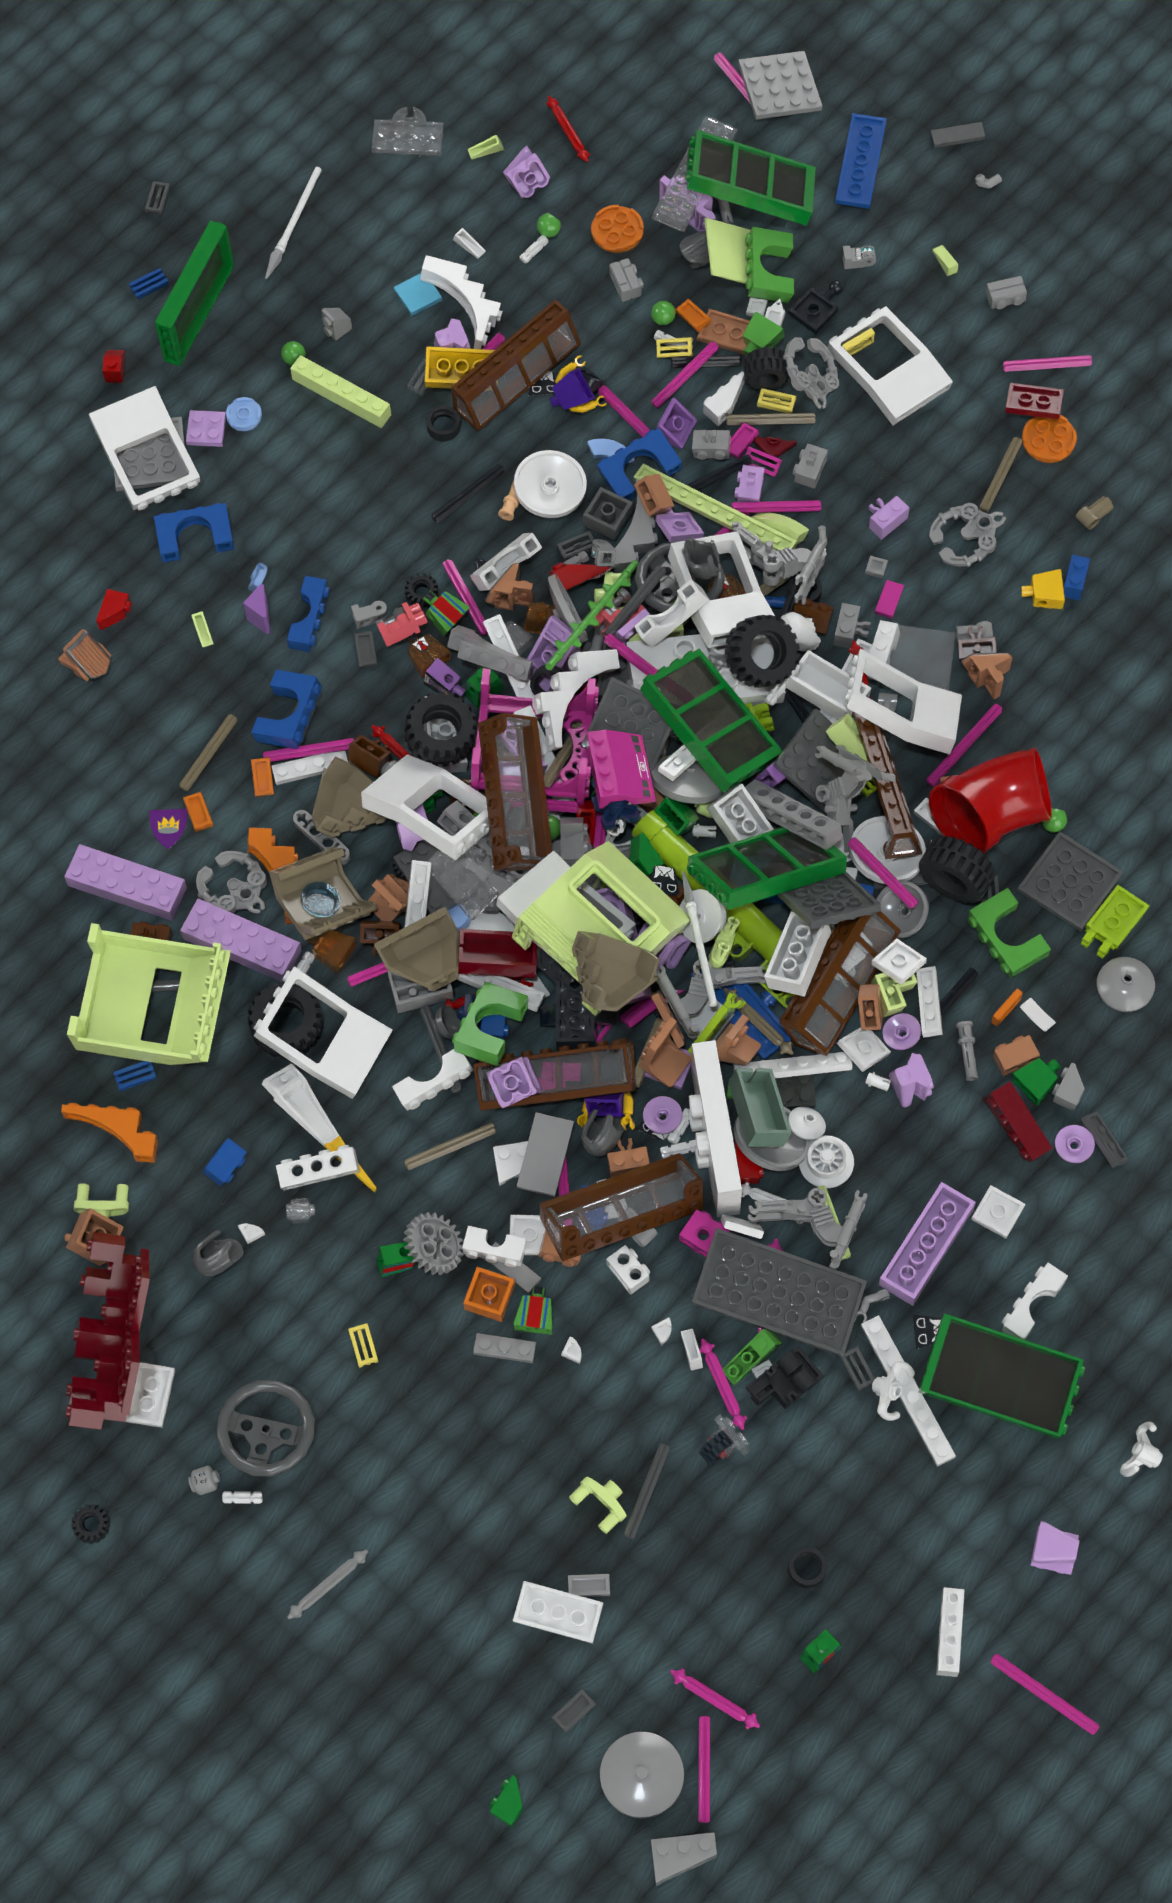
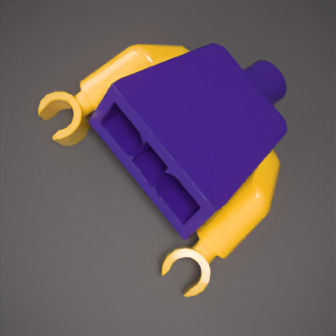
M577 356L574 363H569L559 371L555 380L556 384L552 387L555 393L554 396L550 397L552 406L556 407L561 404L564 410L570 409L572 412L584 413L595 409L596 406L602 407L607 404L601 405L598 402L599 398L604 396H598L595 401L593 400L595 396L580 368L576 369V367H584L586 361L583 364L577 363V360L582 356Z
M630 1091L584 1098L583 1114L577 1118V1122L581 1127L586 1124L588 1116L595 1109L598 1110L596 1116H607V1114L622 1117L625 1115L621 1119L623 1128L626 1130L628 1123H630L632 1130L635 1128V1124L631 1119V1115H633V1098Z

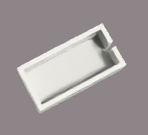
M808 650L799 661L796 669L792 670V675L787 679L786 688L837 719H840L847 713L852 716L853 711L847 708L848 700H845L848 690L847 685L850 679L849 674ZM861 682V694L869 698L871 687Z

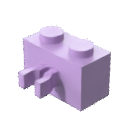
M743 465L742 472L738 471L737 482L740 485L735 488L734 494L737 502H760L765 468Z
M898 496L894 497L886 505L878 498L876 504L880 508L874 507L873 504L869 505V510L874 513L870 517L869 529L881 540L908 519L909 507Z

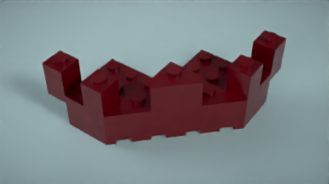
M93 1232L92 1239L87 1241L86 1251H90V1259L107 1261L108 1265L107 1269L86 1267L85 1274H81L80 1286H83V1294L105 1297V1304L101 1305L100 1316H103V1320L79 1317L77 1329L74 1328L73 1340L76 1341L74 1358L94 1360L93 1371H96V1378L72 1376L71 1384H67L66 1396H69V1404L71 1405H67L65 1417L69 1418V1426L101 1430L103 1419L126 1422V1417L130 1414L140 1365L139 1330L150 1281L149 1249L141 1248L140 1256L124 1254L125 1236Z

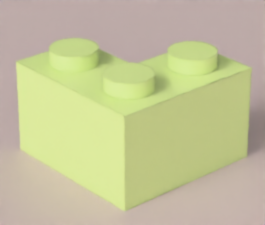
M885 973L874 976L870 983L871 985L880 984L883 1017L900 1013L906 1007L902 992L914 988L917 983L914 974L903 984H899Z

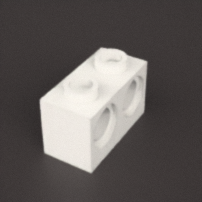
M624 1245L606 1259V1265L631 1295L649 1282L650 1271L645 1264L641 1265L638 1262V1256L632 1248L628 1249ZM621 1258H626L629 1260V1262L627 1264L622 1265L618 1262V1260ZM633 1273H638L641 1277L633 1280L630 1276Z

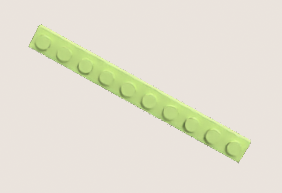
M645 464L640 467L633 477L636 482V480L642 479L644 476L660 474L673 501L733 530V522H740L745 529L758 537L763 544L766 541H772L773 549L777 551L787 547L795 549L797 546V540Z

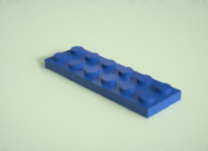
M852 113L835 204L870 209L887 118Z
M747 983L732 984L721 989H714L716 1000L721 1004L726 1002L724 988L729 990L737 989L738 997L743 998L780 1033L785 1042L791 1041L776 1015L760 1000L761 998ZM735 1009V1015L729 1023L735 1025L743 1015L738 1009ZM748 1020L746 1026L749 1028L746 1035L761 1044L756 1054L762 1060H767L780 1050V1046L774 1045Z

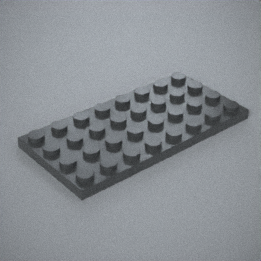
M716 1228L691 1304L761 1329H767L775 1334L829 1353L844 1356L867 1281Z

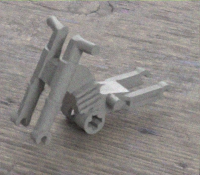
M733 522V532L738 531L740 538L751 546L750 550L743 545L750 563L763 569L764 584L775 586L780 582V578L786 579V577L790 578L794 574L797 575L795 584L798 585L799 582H802V585L797 594H795V603L801 600V604L804 605L811 587L814 586L815 579L824 565L827 555L824 550L827 545L826 527H818L819 540L812 551L805 548L791 549L790 547L777 551L773 549L772 541H766L763 544L758 537L745 529L740 522Z
M836 745V749L839 752L835 753L825 746H817V750L820 753H815V757L824 758L833 763L834 766L845 770L841 777L828 782L827 785H819L816 788L815 794L819 802L826 804L825 812L827 817L842 825L844 852H849L847 857L851 858L848 842L852 838L854 828L850 812L857 810V805L851 804V799L860 795L866 780L870 781L872 776L878 780L892 782L895 781L896 776L879 770L873 764L860 758L859 755L847 751L843 745Z
M697 960L694 963V977H691L689 991L681 999L677 994L678 991L674 989L669 980L665 967L660 966L662 972L658 973L656 970L655 976L659 979L655 982L660 986L667 999L666 1002L671 1006L680 1025L683 1026L688 1037L695 1042L698 1038L696 1033L699 1027L697 1024H692L690 1017L698 1015L708 1001L703 974H700V961ZM708 962L714 989H721L732 984H766V980L762 979L765 978V973L762 972L763 966L715 969Z
M820 1188L812 1189L804 1200L755 1201L757 1208L754 1209L750 1205L748 1210L756 1217L753 1218L749 1214L748 1221L757 1223L759 1221L794 1220L797 1224L809 1222L814 1234L823 1244L836 1247L835 1250L830 1252L832 1259L829 1268L837 1270L842 1257L846 1253L852 1235L857 1230L856 1225L861 1213L865 1209L864 1202L867 1199V1193H864L863 1197H859L860 1191L857 1190L855 1192L854 1201L848 1216H845L846 1221L843 1226L835 1222L829 1205H825L826 1193Z

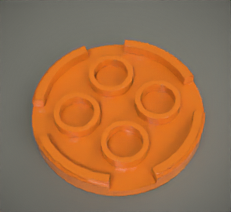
M619 205L607 206L596 213L591 224L593 240L600 248L609 252L620 253L631 250L643 237V220L632 208L629 209Z
M1060 415L1059 419L1034 417L1025 424L1022 433V444L1026 452L1032 458L1045 463H1055L1066 459L1073 452L1077 440L1076 430L1068 422V419Z

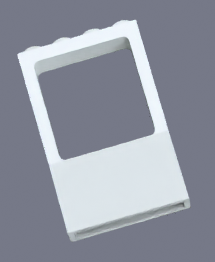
M886 306L881 310L880 308L876 309L867 319L865 317L862 318L853 328L851 326L843 331L842 335L839 337L834 336L829 340L827 348L831 354L870 395L892 425L897 424L949 390L953 383L924 344ZM883 323L915 356L879 380H874L842 345L868 329Z
M156 386L89 413L94 430L133 510H143L152 502L159 503L169 495L175 496L180 494L181 490L185 488L192 489L198 486L200 476L172 423ZM166 433L169 435L188 475L137 496L116 454Z
M738 531L695 539L705 542L714 540L719 554L730 553L732 555L746 594L710 600L690 616L707 648L728 645L726 644V639L732 636L729 632L732 628L736 627L738 622L745 620V618L758 615L775 616L760 590ZM685 541L671 543L668 554L680 588L692 579L685 562ZM757 634L754 639L764 638L766 636L763 634Z
M860 649L858 655H854L851 663L852 668L849 674L850 679L845 700H848L847 708L906 742L950 754L956 741L962 695L918 682ZM863 673L912 700L910 721L861 694L860 687Z
M408 754L361 792L362 808L399 822L454 860H457L490 831L487 802L484 795L445 769ZM438 789L444 790L479 814L454 836L449 835L413 811Z
M552 851L497 898L496 905L516 925L519 915L556 882L570 866L555 851ZM586 882L577 888V891L608 920L615 924L626 937L630 939L634 935L636 923ZM532 940L536 945H538L542 950H544L536 941Z
M296 967L292 971L287 970L282 979L285 982L282 988L278 986L273 994V997H275L273 1004H267L263 1011L266 1014L263 1021L259 1019L253 1028L256 1030L254 1037L313 1077L353 1099L391 1034L392 1029L354 1008ZM293 984H298L344 1016L341 1027L320 1063H315L268 1030V1026Z

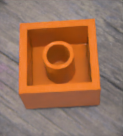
M477 1267L463 1302L464 1310L502 1322L515 1289V1279Z

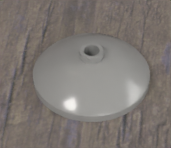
M899 881L918 900L915 907L909 908L888 886L881 891L876 900L881 904V912L901 930L897 938H906L922 928L928 916L929 905L927 897L920 887L911 882ZM908 909V914L905 915L904 912ZM874 914L876 922L885 924L881 918Z
M1118 957L1112 959L1099 971L1097 977L1098 994L1106 1005L1117 1011L1133 1012L1139 1010L1149 1003L1154 994L1155 980L1152 972L1143 962L1135 958ZM1128 977L1131 981H1125L1124 978Z

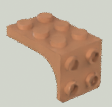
M671 1017L667 1022L663 1020L655 1035L650 1038L640 1056L642 1061L639 1065L641 1069L667 1087H672L691 1061V1057L677 1048L670 1038V1033L677 1022Z

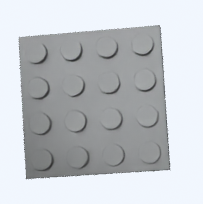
M805 51L738 60V67L755 120L822 110V103Z
M182 417L171 418L185 446ZM166 433L116 454L133 489L163 486L188 475L169 435ZM114 472L116 491H123Z

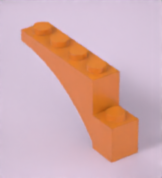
M249 828L247 853H252L265 866L268 872L298 861V854L294 853V847L275 846V835H272V828ZM284 911L285 924H293Z
M77 1103L62 1104L61 1113L64 1118L79 1120L97 1126L124 1143L133 1153L135 1161L155 1163L158 1147L157 1136L150 1131L140 1133L142 1115L136 1108L129 1107L125 1110L118 1109L115 1106L100 1108L93 1104L87 1106H80Z

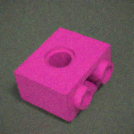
M696 1210L679 1234V1241L690 1247L694 1252L706 1257L715 1229L718 1228L730 1232V1230L725 1229L720 1221L716 1222L711 1219L712 1216L707 1212ZM706 1234L709 1238L707 1240H700L698 1236Z

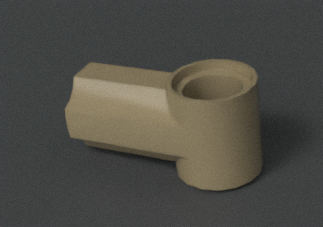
M1103 496L1091 506L1083 507L1076 514V518L1087 530H1091L1099 523L1102 517L1113 510L1114 506L1108 497Z

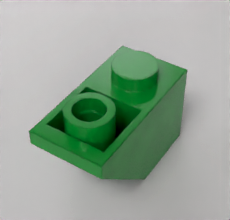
M644 832L631 839L629 860L646 876L653 872L654 866H662L664 864Z
M513 1775L510 1779H505L500 1788L503 1790L499 1797L495 1796L489 1805V1808H491L490 1814L511 1828L523 1811L517 1779Z

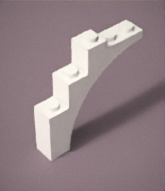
M426 255L420 280L431 283L453 296L464 307L471 319L475 335L474 349H481L482 346H486L488 338L485 335L486 332L489 333L491 327L495 328L496 321L501 320L502 311L499 310L501 303L484 299L486 292H483L484 284L468 280L467 266Z
M617 649L576 652L570 655L568 666L571 671L558 672L551 676L550 685L553 692H541L533 696L532 705L536 715L543 714L542 724L546 732L545 744L548 746V751L562 748L563 718L575 692L588 678L620 668Z

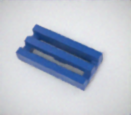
M159 268L129 283V286L137 299H140L168 285L169 282Z
M148 1061L113 1072L120 1091L157 1079L152 1063ZM151 1072L150 1075H147V1076L138 1078V1079H136V1080H133V1081H130V1082L121 1084V1082H123V1081H126V1080H129V1079H133V1078L139 1077L140 1075H143V1074H146V1073Z

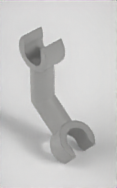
M888 1289L865 1296L856 1318L861 1315L864 1317L863 1323L866 1322V1313L870 1303L889 1299Z

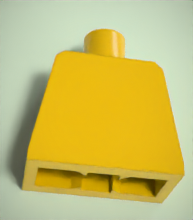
M1061 569L1033 575L1029 586H1021V597L1032 596L1034 607L1063 609L1065 597Z

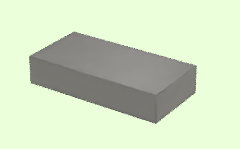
M609 1574L568 1575L569 1593L581 1597L610 1596Z

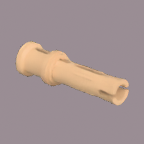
M514 481L509 494L503 499L502 509L498 512L502 519L508 521L513 520V513L519 505L514 491Z

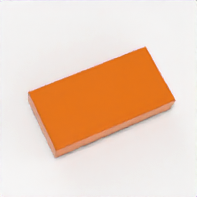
M687 299L675 309L676 313L697 332H700L712 322L711 318L690 299Z
M270 757L252 759L255 797L274 795Z
M198 792L183 797L195 832L213 827V822L202 793Z
M1017 988L993 1015L992 1024L997 1027L1021 1001L1022 991Z

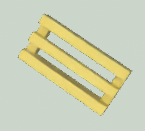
M870 328L843 344L842 347L852 356L874 343L875 332Z
M693 338L657 339V358L693 356ZM688 342V345L661 347V344ZM688 349V352L661 354V351Z
M762 388L757 407L792 413L796 396Z
M368 1323L349 1328L359 1368L366 1364L370 1365L373 1362L377 1363L378 1358ZM362 1329H365L366 1335L373 1355L372 1358H369L363 1335L361 1332ZM355 1331L358 1332L365 1360L362 1361L353 1333Z

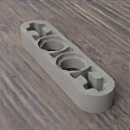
M305 810L295 812L293 815L294 825L322 851L332 847L343 848L345 857H340L342 865L348 863L350 860L349 849L336 837H331L322 832L317 835L310 834V830L315 828L312 816ZM299 817H301V818H304V817H305V821H306V823L308 824L307 827H306V824H305L303 821H300V822H299V819H298ZM330 839L334 843L331 847H325L323 842Z

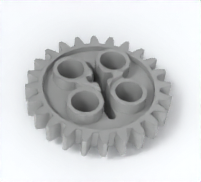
M429 1212L415 1217L406 1226L408 1229L404 1234L407 1237L403 1241L408 1244L404 1248L410 1249L411 1252L407 1255L413 1256L412 1263L418 1262V1268L423 1266L425 1273L431 1270L432 1275L437 1272L439 1275H442L444 1272L447 1274L457 1267L461 1262L460 1258L464 1256L461 1252L463 1246L460 1245L463 1239L457 1237L460 1231H454L456 1225H449L450 1219L443 1221V1215L437 1218L436 1213L430 1215Z

